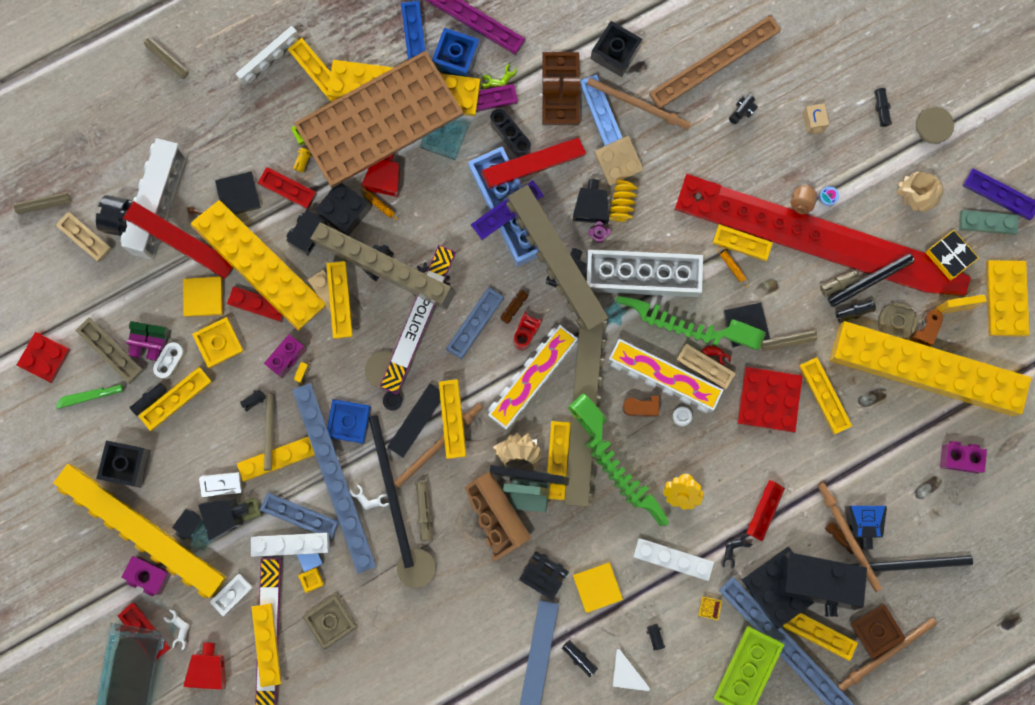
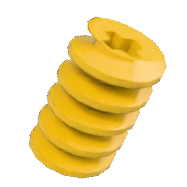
M617 180V185L614 187L616 193L613 194L615 200L611 202L613 207L610 208L612 214L609 215V219L616 222H626L627 219H633V216L629 215L628 212H634L630 205H635L636 202L631 200V198H636L637 194L632 191H636L639 188L631 182Z

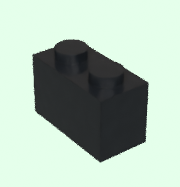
M306 209L304 213L302 212L299 215L298 223L294 229L291 228L287 233L286 241L293 248L309 256L316 245L310 238L320 222L327 226L329 225L326 220Z

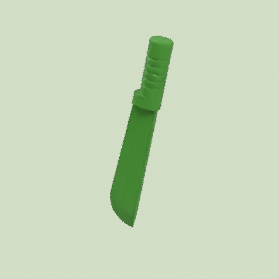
M117 385L107 389L99 388L64 396L58 400L56 409L124 392L123 385Z

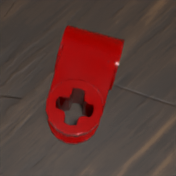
M524 312L513 339L516 349L522 351L530 346L534 335H536L542 323V319L537 320L529 316L527 312ZM523 336L527 339V342L520 344L517 338Z

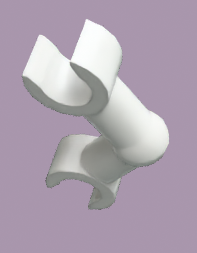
M357 485L360 489L358 495H355L350 490V494L359 500L365 510L377 506H389V503H381V499L387 497L386 494L368 501L363 494L361 486Z
M169 610L174 615V618L170 620L168 617H164V620L167 623H174L180 628L178 638L174 640L172 646L176 648L177 643L181 641L183 651L187 647L186 636L190 626L178 617L176 610Z

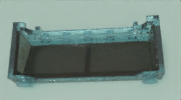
M110 623L96 705L149 704L157 654L159 650H163L165 638H162L160 631Z

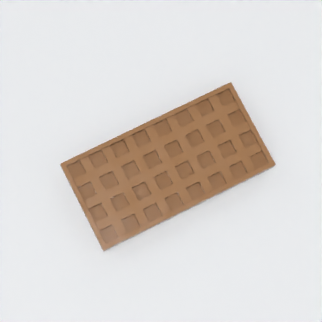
M424 51L294 122V125L330 187L333 188L464 114L428 53Z

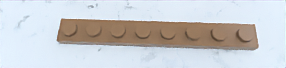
M771 15L651 91L649 96L658 109H662L780 33L781 28Z

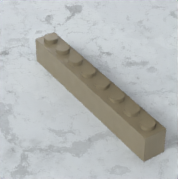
M526 185L509 195L506 199L508 210L510 213H515L518 218L516 219L517 225L521 230H525L530 246L534 245L538 251L536 253L537 258L547 266L546 272L550 279H555L558 284L556 289L559 294L566 297L568 301L566 305L570 312H575L578 317L576 321L579 327L588 331L608 319V316L529 186Z
M321 222L310 238L318 247L444 310H447L456 294L452 287Z

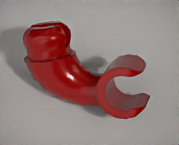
M709 345L701 351L708 357L713 355L719 356V363L723 366L722 358H727L731 362L730 355L725 354L717 346Z

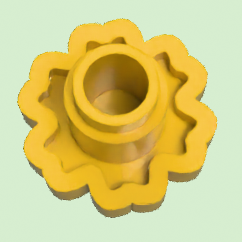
M682 474L678 478H673L672 482H666L663 495L666 496V502L673 507L680 506L681 509L687 510L694 509L695 505H701L704 492L693 476Z

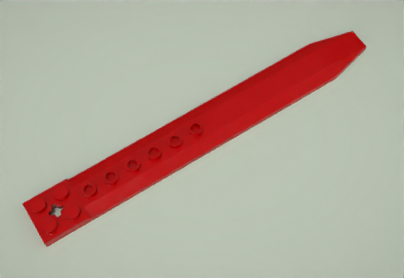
M689 174L685 176L674 209L870 275L907 254H911L915 262L885 280L924 293L965 296L971 277L961 272L950 281L924 252L808 214H799L793 209ZM699 193L703 200L700 199L699 202H696V198L693 195Z

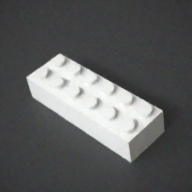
M156 138L155 143L150 147L151 155L149 161H146L144 165L145 173L143 179H140L138 184V195L133 201L167 220L187 155L179 144ZM126 221L127 228L121 236V246L131 255L154 260L160 240Z
M588 250L586 282L592 292L699 297L702 294L703 255Z

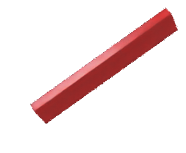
M578 137L483 169L481 174L488 188L491 189L584 157L587 153Z
M135 201L132 202L123 219L220 277L226 279L232 269V266L216 250Z

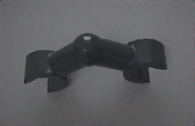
M743 535L740 539L726 542L725 558L721 561L722 567H725L726 560H730L731 568H734L735 561L732 559L733 549L742 546L751 547L753 544H744V538L749 537V535Z

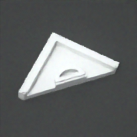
M616 649L612 686L650 691L649 686L621 650Z

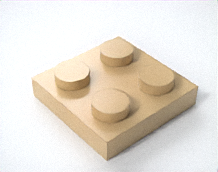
M629 135L594 151L608 186L615 184L617 180H623L643 170Z

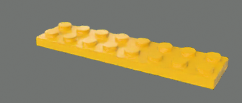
M333 60L327 96L338 99L394 67ZM440 74L462 109L463 114L475 117L481 79Z
M220 200L191 222V227L298 331L326 307V303Z

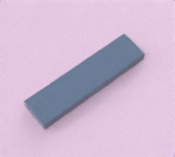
M488 287L446 347V350L462 360L504 300V296Z
M268 492L260 508L262 512L311 532L329 533V539L333 540L339 525V521Z

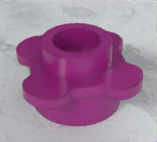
M597 221L595 226L588 230L589 236H592L597 243H602L606 236H609L611 233L610 228H606L602 221Z

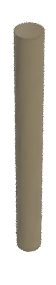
M273 394L266 395L265 471L272 470Z

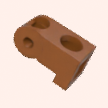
M935 309L926 313L922 317L921 329L914 332L910 340L929 347L932 346L943 322L942 313Z
M651 396L650 401H638L636 398H628L623 403L622 410L627 416L658 417L659 396Z

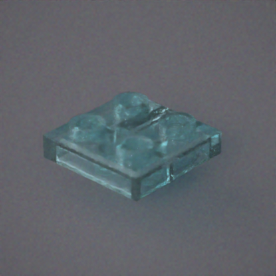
M454 120L423 137L420 148L456 160L467 132L468 124Z

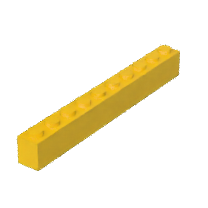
M67 464L53 482L58 487L56 489L58 492L65 496L67 494L73 498L72 502L80 507L85 506L89 509L88 513L94 518L100 517L103 519V524L111 530L114 528L120 532L118 535L126 541H133L136 549L143 553L145 551L151 555V560L157 564L163 563L167 566L166 570L174 576L178 574L182 577L181 581L189 587L193 585L198 589L197 593L206 599L207 597H215L228 579L216 568L76 466Z

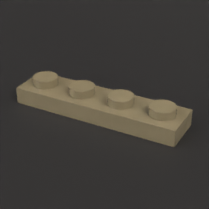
M88 317L75 330L129 384L144 371L92 318Z

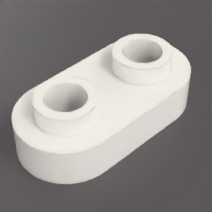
M174 342L165 346L153 367L154 374L157 377L168 379L174 374L184 357L183 347ZM174 350L178 351L176 356H172ZM163 367L168 368L167 372H162Z

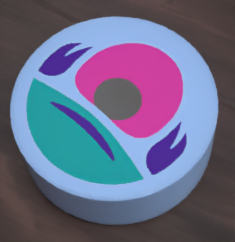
M825 187L819 194V200L825 206H832L839 199V193L834 187Z

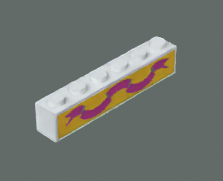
M561 325L557 329L554 327L549 332L547 342H542L537 347L535 357H529L523 365L526 367L523 372H517L512 379L514 383L511 387L508 388L506 386L500 394L502 398L499 402L496 403L494 401L489 407L488 411L490 413L488 417L505 431L508 430L577 343L578 338Z
M621 339L618 340L608 360V363L611 364L610 367L618 371L623 369L628 372V376L634 379L639 377L645 380L646 385L653 388L657 386L663 389L662 392L669 396L674 394L680 397L679 400L687 405L692 403L698 406L697 409L703 413L714 411L723 392V389Z

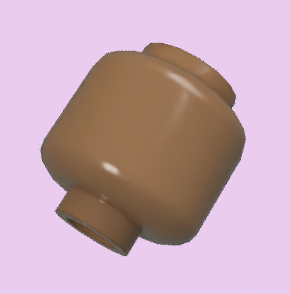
M809 185L795 188L790 201L791 207L799 214L813 211L818 198L817 192Z

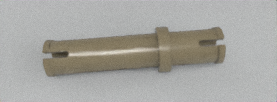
M428 481L416 482L419 514L417 524L420 527V541L433 540L431 529L433 518L430 516Z

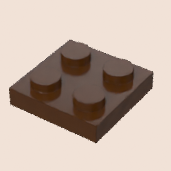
M884 603L849 623L871 659L906 639Z

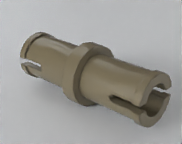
M852 270L841 277H835L831 282L821 285L820 291L826 290L821 292L822 295L827 297L838 290H844L846 286L854 282H858L859 276L853 277L857 275V272Z

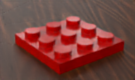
M745 367L737 424L795 433L803 376Z

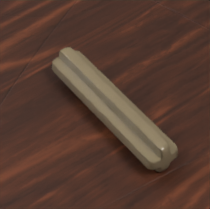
M149 37L144 41L145 47L181 79L188 76V70L152 38Z
M68 192L15 203L14 210L17 214H23L68 204L71 202V196Z
M815 330L764 340L761 348L762 351H769L816 341L817 333Z

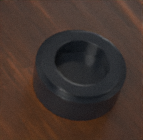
M388 392L383 397V405L389 411H396L402 406V397L399 393Z

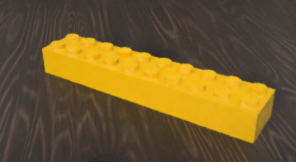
M846 321L838 326L829 359L830 362L1013 417L1023 414L1032 378Z

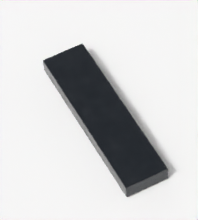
M431 383L428 385L387 446L388 449L402 458L405 457L441 403L440 391Z
M490 465L489 471L498 476L564 486L569 485L570 478L561 475Z

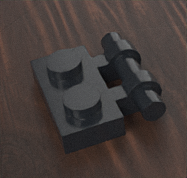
M536 551L532 558L538 561V564L535 567L528 563L519 581L553 601L562 585L556 578L558 575L566 578L569 571L564 569L560 563L556 564L548 559L549 556L542 555ZM543 565L553 571L551 576L541 571Z

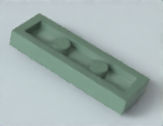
M962 210L960 211L959 230L1016 235L1018 234L1019 215Z

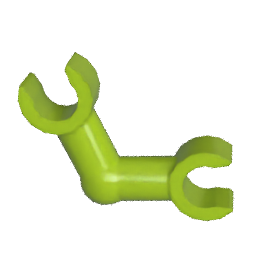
M510 64L505 67V74L501 80L491 79L489 75H483L482 79L488 80L489 83H481V87L488 89L491 86H506L510 78L516 76L517 68L510 73L508 72Z

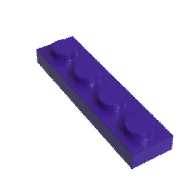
M974 168L970 170L962 185L963 187L1029 221L1033 219L1035 215L1034 199Z
M533 180L526 184L537 201L544 197ZM506 199L470 225L481 241L516 217L514 212L510 213L508 210Z

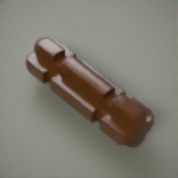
M520 290L517 293V297H514L506 308V312H503L501 315V321L509 324L512 316H515L523 305L522 302H525L528 298V294L525 291Z
M834 522L828 523L825 530L829 534H833L832 537L843 547H846L850 554H854L842 530L838 529Z

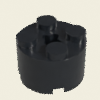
M109 195L103 196L98 207H101L100 214L96 213L97 230L111 235L122 236L127 228V220L123 219L133 200Z

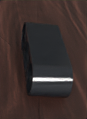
M503 109L493 110L490 119L491 126L517 157L530 154L531 142ZM497 117H501L504 119L502 122L499 123L494 121V119ZM508 131L515 132V135L510 137L507 136L506 133ZM519 145H525L527 149L521 151L517 147Z

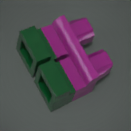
M130 321L129 339L126 341V344L129 345V356L141 358L142 349H148L146 359L157 361L168 343L171 330L163 326Z

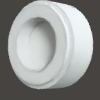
M679 407L673 412L672 419L676 425L683 427L691 422L692 413L686 407Z

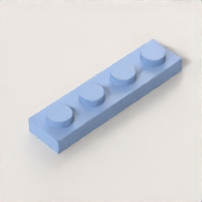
M597 75L589 77L600 82ZM589 78L580 80V87L604 146L621 139L622 136L604 92L586 85Z

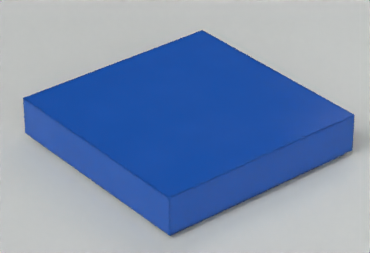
M332 399L327 425L330 438L364 444L371 406Z

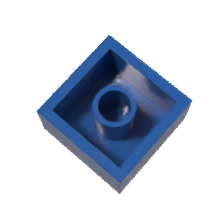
M444 28L432 58L437 70L448 75L469 77L480 49L479 39Z

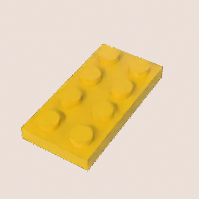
M988 260L986 262L989 336H1029L1026 261Z

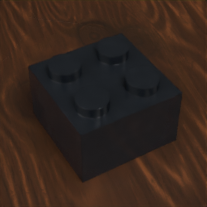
M610 21L592 49L590 59L623 77L640 50L643 39Z
M341 183L331 189L315 210L318 216L326 220L327 223L339 232L349 236L371 208L366 200Z
M106 440L96 479L141 488L151 450Z

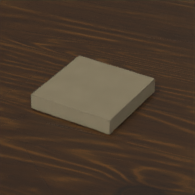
M337 594L302 616L323 650L358 628Z

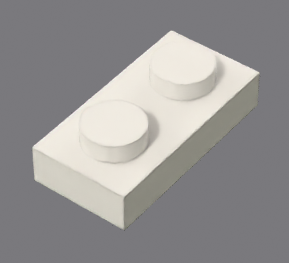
M240 472L206 475L199 478L202 497L242 492Z
M238 574L210 603L222 616H226L253 587L241 574Z

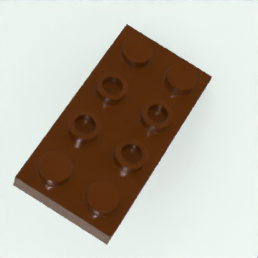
M542 52V125H579V52Z

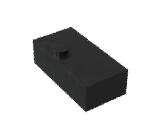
M789 552L782 558L778 595L858 610L864 607L867 567Z

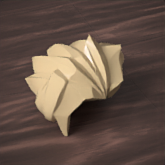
M915 172L910 177L905 176L904 181L899 182V188L896 193L903 198L904 206L909 205L913 211L925 212L940 204L944 190L941 181H938L937 177L925 172Z
M518 433L514 436L510 434L506 441H502L493 447V450L496 452L495 455H499L505 467H508V463L511 460L521 461L525 459L532 464L533 471H536L541 451L537 444V439H531L529 433L523 437L518 435Z

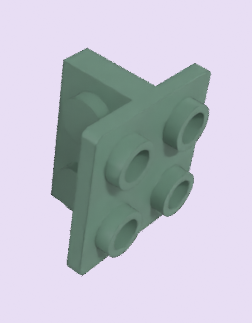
M512 478L511 484H504L503 492L511 493L510 504L514 509L536 512L547 511L550 483Z

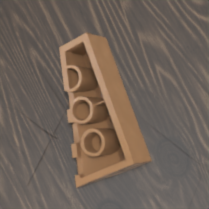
M488 472L465 486L473 510L477 511L479 515L478 523L480 528L483 527L487 535L486 543L493 550L492 558L494 562L532 538L492 473Z

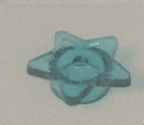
M613 302L610 308L603 309L608 316V319H606L607 325L612 322L619 326L622 325L621 317L626 313V310L620 309L616 302Z
M206 529L199 530L191 534L193 542L190 548L199 547L205 551L207 544L214 540L209 541Z

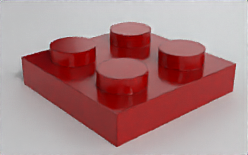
M35 332L16 366L53 383L71 349Z

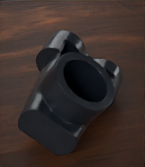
M748 95L746 98L742 96L736 104L738 108L731 114L729 121L732 124H737L744 115L749 118L758 108L754 103L755 98L752 95Z

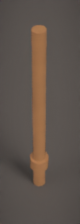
M588 79L586 85L667 120V123L673 126L676 124L688 130L691 125L690 122L678 118V115L672 112L669 114L594 79Z
M479 403L468 413L465 412L463 414L464 426L466 424L469 425L473 418L483 409ZM444 435L394 482L398 488L445 445Z
M825 483L820 484L818 488L825 499L824 503L827 508H830L859 564L862 567H867V578L875 593L882 590L881 585L836 505L838 503L837 500L830 494Z
M931 618L907 635L906 639L886 650L858 671L854 670L837 687L843 692L853 684L857 685L868 673L936 626V621Z

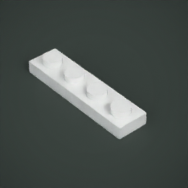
M291 26L236 73L239 81L244 86L247 83H251L258 73L265 71L272 61L279 59L287 48L298 41L297 31Z
M329 533L251 537V557L330 553Z
M638 538L633 554L634 558L709 581L714 565L712 561Z

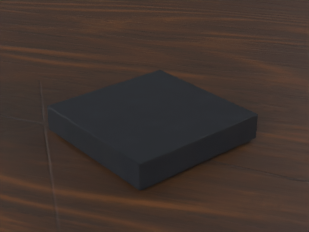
M252 171L215 180L219 200L234 215L261 208Z
M761 302L723 311L727 328L731 320H736L766 332L763 341L770 339ZM730 341L732 348L743 346L733 341Z

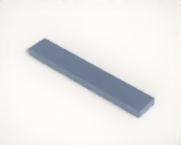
M539 600L520 705H540L559 605L557 603Z

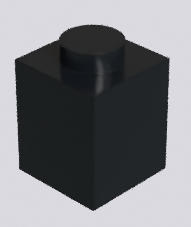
M186 508L172 528L176 531L175 535L182 540L186 538L193 539L204 522L200 515Z

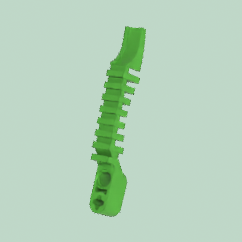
M617 296L616 303L634 308L640 314L642 321L647 322L649 326L656 325L658 329L662 330V328H665L670 333L672 330L679 336L681 333L686 338L693 337L695 341L702 340L705 344L714 340L712 345L717 346L720 339L725 338L759 351L766 332L736 320H731L728 328L718 332L713 330L715 326L712 325L709 326L707 333L702 332L703 325H699L697 332L692 331L693 323L689 324L688 329L683 328L685 323L683 320H680L678 326L674 325L676 320L674 316L671 317L669 323L665 322L668 314L667 311H663L660 320L656 319L660 305L656 304L651 317H648L649 303Z
M581 394L568 406V409L590 435V440L585 446L587 449L592 448L591 456L597 458V464L603 466L602 470L604 473L607 472L609 474L608 478L615 482L613 485L621 490L619 493L627 498L625 501L628 504L631 503L633 508L638 507L647 510L659 526H667L669 521L655 498L651 494L648 496L645 494L641 497L649 488L646 485L643 487L639 486L633 492L640 485V482L638 480L630 481L633 478L630 474L621 476L626 471L624 467L615 468L620 463L618 459L609 460L615 453L612 450L609 452L604 451L611 445L609 441L604 442L602 440L603 424L607 420L591 399L585 394Z

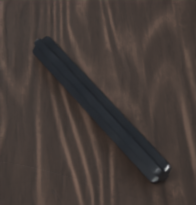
M907 254L829 297L828 303L831 307H835L913 264L915 262L913 256Z

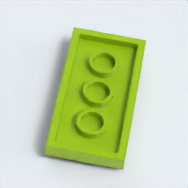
M747 626L713 698L725 705H756L785 644Z

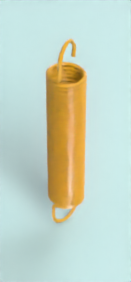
M366 191L364 198L389 218L394 216L395 212L370 191L368 193Z
M725 250L720 257L727 264L739 283L747 278Z

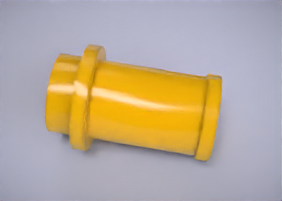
M300 148V151H297L298 156L293 170L304 173L307 162L312 156L309 150Z

